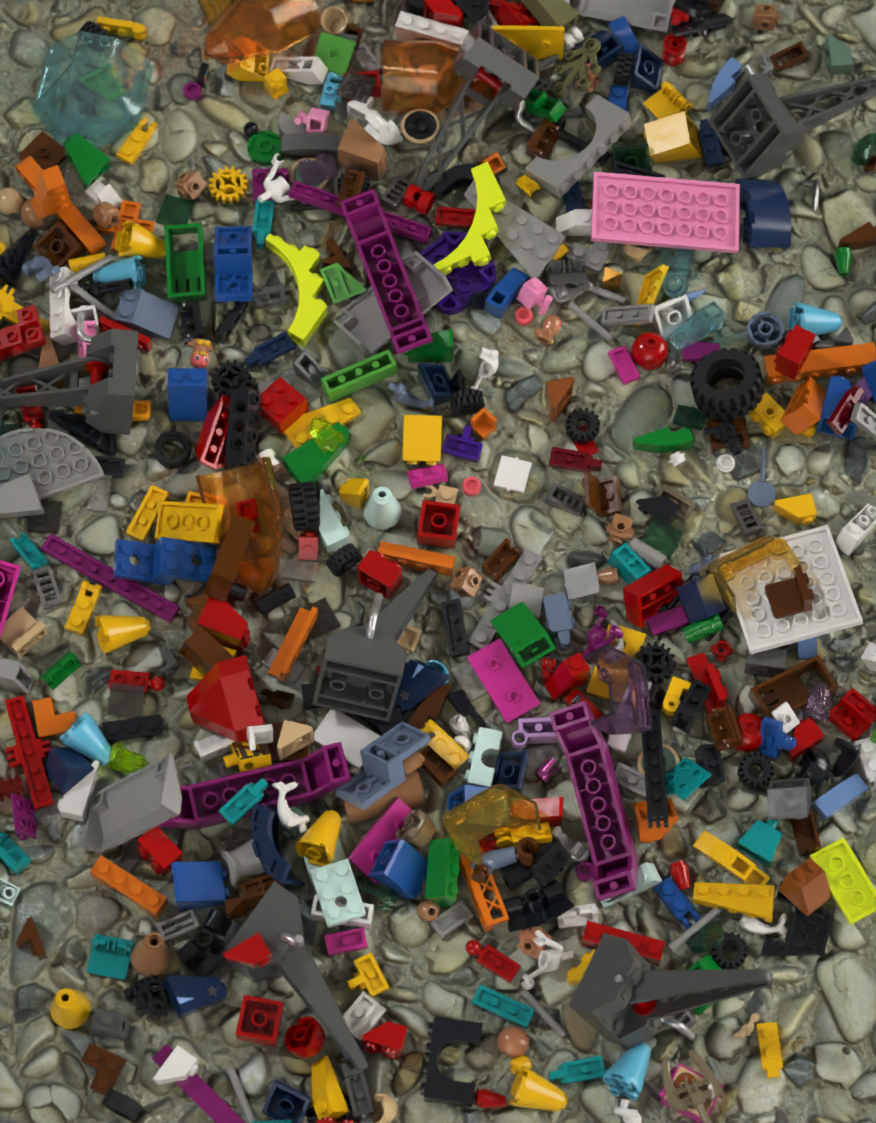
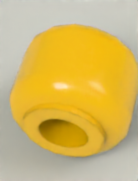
M523 1054L514 1057L510 1061V1070L514 1075L518 1072H523L522 1066L532 1069L530 1059Z

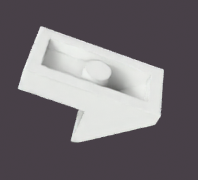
M374 97L365 98L364 102H361L362 99L350 101L347 104V114L367 125L368 122L365 117L369 113L374 117L377 114L381 118L377 111L371 110L374 106Z
M97 179L85 190V195L97 205L106 201L117 207L118 210L121 208L122 200L110 184L105 186Z

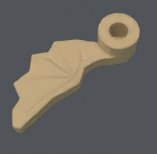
M753 1013L750 1016L749 1023L743 1025L733 1037L743 1039L745 1036H750L751 1032H754V1022L759 1021L760 1016L757 1013Z

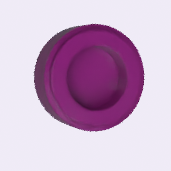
M196 82L185 84L183 88L185 98L191 101L199 99L202 94L201 86Z
M583 861L577 865L575 874L578 880L581 882L593 880L594 865L592 863Z

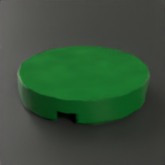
M260 131V133H255L248 140V155L252 161L259 165H270L276 153L280 154L276 158L277 160L283 154L280 153L281 139L272 131Z

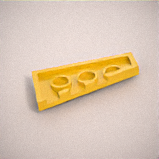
M347 398L303 414L284 432V435L296 449L338 421L343 427L361 415V411L351 398Z
M695 882L693 903L715 909H728V912L735 914L737 912L744 913L748 917L755 919L756 917L764 918L766 922L772 923L775 885Z

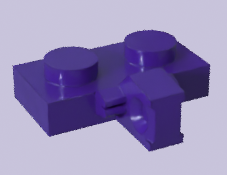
M465 425L462 435H446L441 453L478 463L483 443L475 442L474 438L471 437L473 427Z

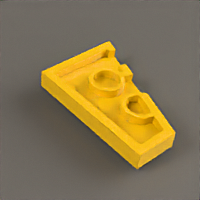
M662 264L644 275L637 305H654L669 267Z

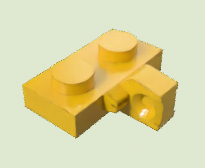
M371 952L353 961L357 972L353 974L355 978L347 981L346 985L349 991L360 987L361 990L366 989L372 998L389 990V986Z

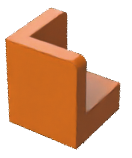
M482 408L470 419V426L484 440L497 429V419L486 408Z

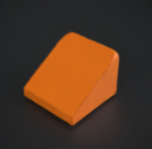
M493 152L479 161L480 164L488 162L494 174L506 168L498 152Z

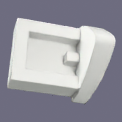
M272 724L248 726L247 739L250 751L256 750L255 744L273 742Z

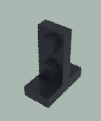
M695 679L682 703H679L671 725L689 734L697 715L712 691V687Z

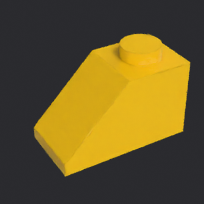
M349 478L339 489L340 501L361 510L369 496V480L365 478Z
M811 493L775 500L772 507L774 512L796 525L811 524L817 516Z

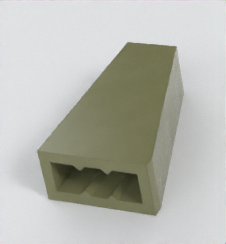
M521 0L541 26H564V32L575 25L580 15L578 11L564 0Z

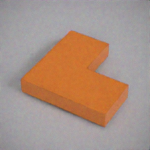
M52 697L32 701L39 738L44 739L62 735L76 721L74 711L55 715Z

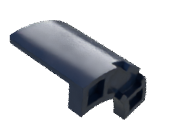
M736 179L735 184H740L739 205L741 210H745L746 217L743 218V242L749 247L789 248L791 244V214L788 199L779 182L769 179Z
M255 804L250 829L253 830L252 846L256 857L259 858L264 866L263 869L280 883L304 886L305 882L301 881L290 871L292 864L282 857L278 841L279 816L277 808Z

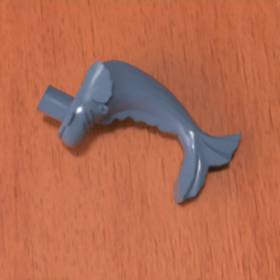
M36 255L22 265L24 275L31 276L35 274L39 282L61 271L58 265L53 266L51 261L45 256Z
M390 382L388 389L394 391L393 401L423 409L432 415L435 414L437 406L434 405L432 398L427 402L422 401L407 390L408 386H404L401 382L398 385Z

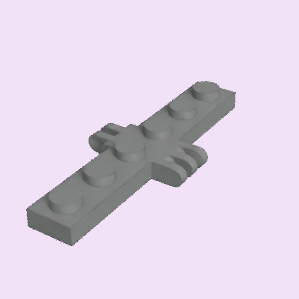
M525 549L503 586L492 581L489 582V587L494 590L486 587L484 591L488 595L482 594L481 599L491 605L469 638V645L480 650L492 642L497 632L490 620L509 609L512 583L528 584L542 561L541 556Z

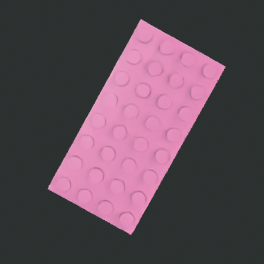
M594 172L591 241L738 253L740 184Z

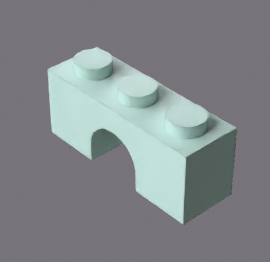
M479 727L478 733H474L472 744H475V750L470 751L468 762L471 763L470 770L466 769L464 781H468L467 785L491 788L495 768L485 766L481 760L489 754L498 756L502 731Z

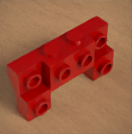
M34 305L16 310L19 323L0 329V361L46 345L39 312Z

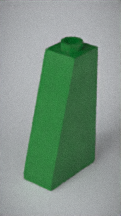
M338 421L282 458L283 466L296 483L313 481L315 484L350 443L349 430L345 425L342 427Z

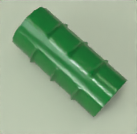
M718 613L682 628L689 644L725 629Z

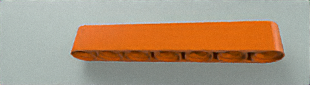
M29 155L15 165V169L34 191L38 187L37 180L40 171L43 169ZM72 202V208H69L66 212L54 214L81 242L89 255L98 253L107 246L101 235Z

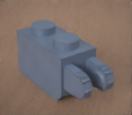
M566 593L543 596L542 606L548 635L552 638H557L559 648L566 651L570 647V635H572L573 628H575L574 617H570L569 612L572 610L571 601L566 598Z

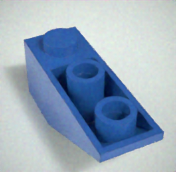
M513 267L494 287L485 300V311L501 319L530 276Z

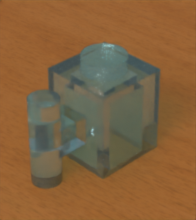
M675 248L674 257H669L668 250H662L660 265L673 267L672 276L691 278L693 250Z

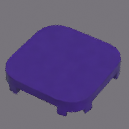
M447 230L442 233L441 238L422 251L420 255L434 266L435 263L452 253L467 234L463 231L460 233ZM493 260L481 267L479 265L475 267L473 262L470 261L467 266L457 267L450 274L445 275L453 291L433 307L442 314L455 315L470 306L469 299L472 293L476 291L488 292L496 281V265Z

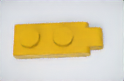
M777 1022L756 1024L762 1071H766L768 1079L779 1078V1069H783Z

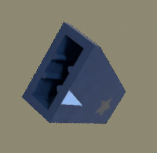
M410 659L401 679L394 704L404 712L416 710L429 695L449 679L450 675L417 659Z
M170 975L163 981L179 1019L223 1002L227 997L226 986L223 982L221 983L218 977Z

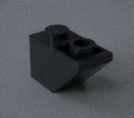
M666 496L637 499L635 502L639 505L638 509L645 515L651 514L654 517L652 520L659 526H669L682 509Z

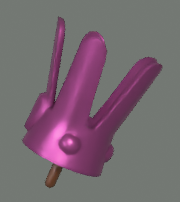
M547 754L542 765L535 770L534 774L538 778L535 782L537 783L539 780L543 783L548 782L549 778L563 767L555 768L549 772L556 760L553 758L546 762Z

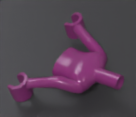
M600 605L596 606L594 610V615L599 617L598 622L586 633L588 647L582 655L586 661L589 660L594 651L606 648L616 638L621 639L623 636V631L620 627L612 625L609 630V635L611 636L604 641L608 632L602 627L604 619L607 618L608 612Z

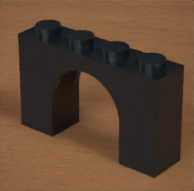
M434 1017V1022L429 1023L428 1035H432L431 1043L427 1042L425 1054L429 1055L428 1063L424 1062L423 1067L426 1083H421L420 1095H424L425 1102L472 1108L475 1083L453 1081L446 1078L438 1068L437 1059L439 1054L451 1045L480 1047L483 1023Z

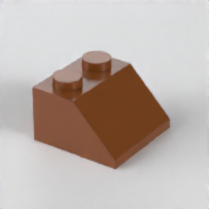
M811 858L787 874L778 889L807 917L832 897L825 871Z

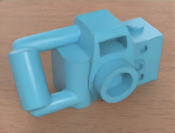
M334 72L327 73L320 101V109L335 111L337 103L342 102L343 96H338V93L344 83L343 76Z

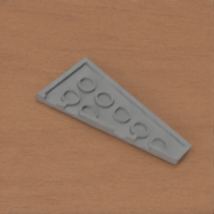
M473 180L464 193V197L476 210L477 191L475 181ZM506 200L507 206L502 211L492 212L499 229V233L496 236L530 277L539 279L548 263L551 262L565 241L566 236Z

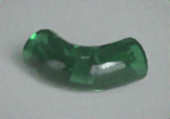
M876 132L865 135L856 143L851 155L853 163L857 165L868 164L871 153L876 151Z

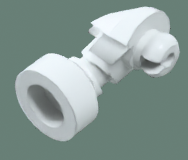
M456 714L449 721L450 729L458 735L453 740L468 753L472 747L470 728L466 718Z

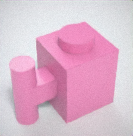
M312 107L310 112L306 114L305 111L301 110L296 116L294 123L296 125L305 123V132L325 133L328 127L330 111Z
M536 277L523 284L516 298L528 310L538 305L540 307L538 313L541 316L545 315L553 300L550 295L544 297L548 288Z

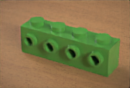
M388 349L321 378V388L328 402L331 403L396 375L397 364Z

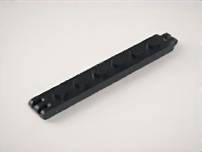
M644 703V709L640 712L648 828L653 827L652 821H656V828L661 827L660 821H664V827H669L660 708L656 709L655 706L651 705V709H648V704Z

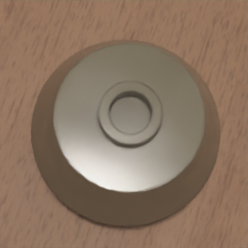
M413 810L404 818L405 824L402 830L397 829L396 837L405 840L415 849H421L432 839L436 828L426 812L421 810L416 812Z

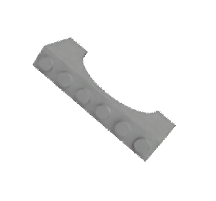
M596 95L585 106L589 118L596 124V133L591 143L583 151L563 160H546L536 156L525 168L530 179L559 198L567 193L581 179L582 175L632 125L627 111L599 95Z

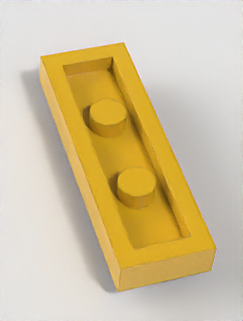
M154 485L150 486L126 531V536L142 543L145 541L158 516L160 501L167 500L169 492Z

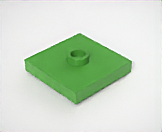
M321 31L314 57L320 58L328 68V72H334L343 76V73L348 72L356 42Z

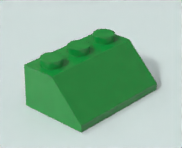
M451 838L429 841L425 898L444 908H450L456 902V895L458 893L457 881L460 871L459 856L461 854V847L459 842Z

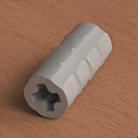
M635 537L628 545L645 564L656 570L664 566L667 560L666 555Z

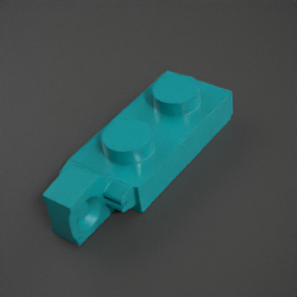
M256 200L252 234L253 239H257V249H264L265 239L269 233L271 234L274 201L266 200L261 203L259 200Z
M262 778L255 785L253 783L247 784L219 810V813L233 827L255 804L262 800L265 796L262 792L268 787V783Z
M600 1055L562 1063V1065L557 1066L558 1070L549 1072L548 1077L550 1082L560 1081L561 1084L566 1085L602 1078L606 1072L603 1057Z

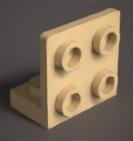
M21 607L5 621L0 640L20 659L42 640L48 632L46 626L41 621L37 622Z

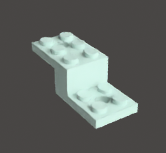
M339 836L331 864L329 863L322 867L308 863L309 859L303 855L314 893L318 896L328 928L366 916L349 860L345 857ZM338 898H344L347 901L343 907H338L335 902Z

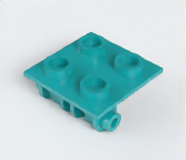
M685 757L665 775L666 793L668 795L675 794L684 801L712 774L688 757Z
M95 934L91 941L92 949L86 973L126 980L135 941Z

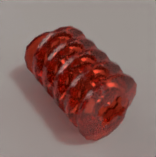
M17 772L14 779L10 775H7V781L2 776L0 777L1 802H4L5 795L11 800V793L20 796V791H22L26 796L22 777Z

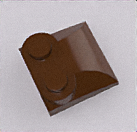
M57 221L33 245L40 256H45L51 261L53 266L58 265L59 268L67 264L69 259L79 257L83 251L81 242L60 221Z

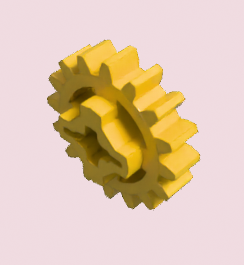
M225 166L224 170L218 168V173L213 172L212 178H209L211 196H216L217 202L222 200L224 205L226 201H229L230 205H232L233 200L239 202V197L245 198L244 192H248L246 174H241V169L235 171L234 166L231 169Z

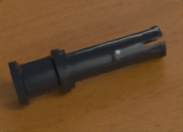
M565 129L560 131L557 138L580 152L589 145L587 142L565 131ZM605 152L596 162L600 163L601 167H604L611 153Z
M132 278L106 283L96 281L94 284H82L80 288L84 291L87 290V293L93 297L101 298L108 293L133 290L134 281Z

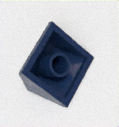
M641 43L637 46L630 88L657 92L664 60Z
M423 363L417 365V377L428 400L432 398L435 406L448 402L450 395H453L456 389L449 384L451 379L445 366Z
M712 573L676 587L690 623L709 618L726 609Z
M70 747L50 748L45 773L63 794H66L94 770L93 766L82 754Z
M529 752L498 753L491 788L508 790V795L521 797Z
M275 1079L261 1113L275 1120H292V1123H303L307 1111L313 1104L312 1098Z

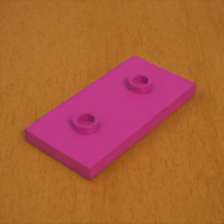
M501 639L494 641L466 658L506 724L540 705V702Z
M398 797L393 799L347 858L374 884L379 882L369 877V874L385 841L398 839L396 837L397 829L402 830L405 824L404 818L412 812Z

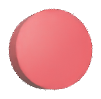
M525 306L519 307L515 311V322L521 326L529 325L533 320L532 310H528Z
M467 477L462 483V490L467 496H476L481 491V482L476 477Z

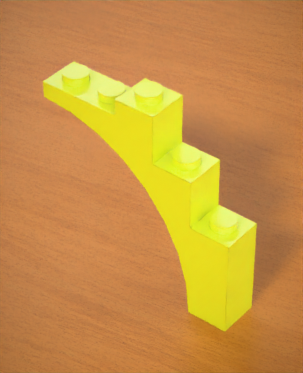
M488 162L471 169L477 191L476 213L471 228L464 240L452 253L434 264L444 275L450 274L457 267L467 266L470 261L473 262L475 267L478 265L481 267L488 264L489 260L492 259L484 239H492L499 233L492 212L502 211L507 206V203Z
M269 233L265 239L266 248L274 252L285 262L292 272L299 290L298 309L295 319L288 329V336L296 344L305 347L328 314V305L323 300L317 299L324 289V279L319 274L313 273L320 264V254L315 248H309L305 245L300 251L297 246L289 245L281 237L273 236Z

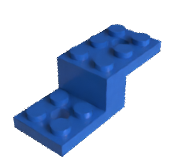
M252 226L215 227V302L252 301Z
M161 537L154 545L117 539L114 550L113 577L167 586L176 578L206 583L216 561V545ZM135 557L138 565L131 564L129 558ZM192 558H197L200 561V566L194 565Z

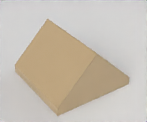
M284 720L277 744L280 761L315 741L312 726Z

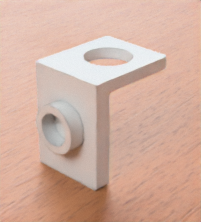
M82 305L78 308L70 309L75 320H77L78 313H84L85 318L94 317L97 323V333H100L95 305Z
M788 702L782 703L771 712L775 720L783 722L782 732L786 734L800 724Z

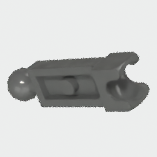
M342 1063V1072L354 1119L361 1118L359 1123H375L369 1117L375 1115L364 1070L361 1072L357 1068L349 1070L346 1063Z

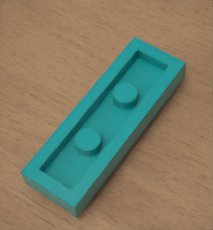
M481 984L471 1004L527 1029L535 1012L534 1008Z

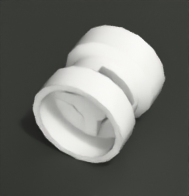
M572 26L568 29L567 33H564V48L567 51L574 48L576 43L579 44L584 40L581 31L576 26Z
M273 449L262 451L256 458L259 464L263 465V471L266 475L273 474L282 467L280 460L275 458Z

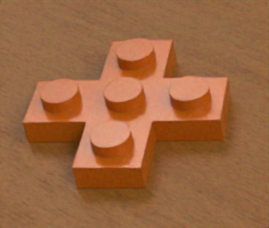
M123 200L120 209V221L115 227L107 229L98 224L97 232L114 235L111 245L112 252H118L115 250V240L118 231H122L124 228L122 224L127 220L133 221L154 233L155 222L138 219L141 203Z

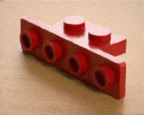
M705 653L688 657L686 661L693 679H697L712 687V691L704 703L707 714H713L712 709L726 707L728 691L720 682L721 674L719 669H715L713 663H708Z

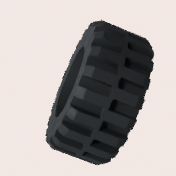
M721 348L720 351L714 350L710 352L711 354L704 355L701 358L702 361H698L695 364L690 378L694 401L698 409L703 411V414L706 416L711 415L713 419L717 420L719 418H722V420L733 418L735 420L739 419L741 415L746 416L750 410L753 411L757 407V403L761 402L762 395L764 394L762 372L755 357L744 350L738 351L737 348H731V350ZM725 378H738L742 380L738 386L730 390L721 391L712 388L718 381Z

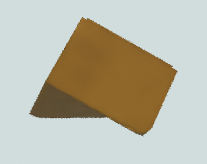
M605 267L602 288L620 291L622 273Z

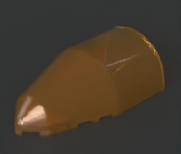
M231 0L204 36L203 57L206 60L212 58L221 60V63L231 64L248 60L249 57L253 56L263 57L267 53L278 54L317 31L319 15L315 0Z
M384 39L383 111L427 109L431 112L441 111L442 108L449 107L465 76H459L454 69V58L460 48L438 40ZM480 79L471 81L469 85L470 88L485 98L491 97L494 88ZM464 95V102L469 101L471 103L475 101L468 95Z
M262 457L260 462L223 472L197 475L196 479L202 503L224 505L218 544L220 546L218 547L219 549L234 514L238 515L236 502L256 498L259 517L255 518L259 525V531L251 534L236 578L241 585L254 590L257 594L266 593L279 575L284 511L271 458Z

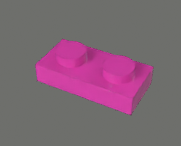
M444 463L407 471L411 489L448 481Z
M364 927L324 935L328 957L368 948Z

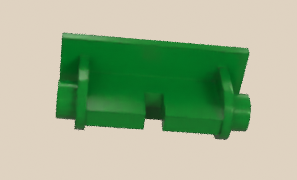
M69 651L42 674L40 678L54 690L82 664L77 660V656Z

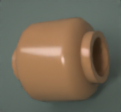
M104 201L94 207L93 220L100 226L109 229L119 223L120 211L111 203Z

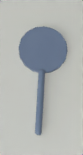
M766 448L762 449L761 481L753 483L747 493L749 501L754 506L760 508L770 506L776 497L774 487L764 481Z

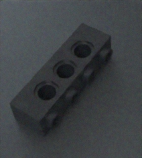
M237 388L230 391L225 464L232 466H254L260 391L250 388Z

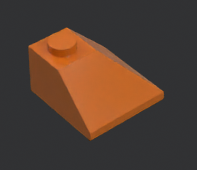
M667 798L669 827H664V821H660L661 827L656 828V821H652L653 827L648 828L646 801L632 803L636 830L640 842L651 843L660 840L678 821V815L672 798Z

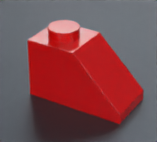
M811 717L807 720H800V724L793 731L792 737L797 740L796 746L789 752L788 759L790 762L803 755L808 748L812 749V746L820 744L825 737Z
M259 932L223 953L227 961L251 967L259 966L260 968L270 962V958L273 957Z

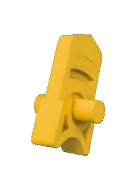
M526 175L519 177L516 181V185L529 197H532L534 191L541 189L537 182Z

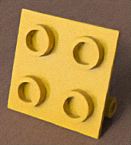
M666 81L661 84L662 89L643 102V105L658 120L683 111L687 113L694 108L670 82L667 83Z

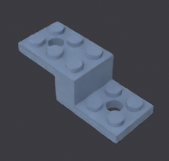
M403 721L360 750L364 770L352 777L347 783L335 789L336 796L361 810L366 809L406 780L403 760L431 741L430 735Z

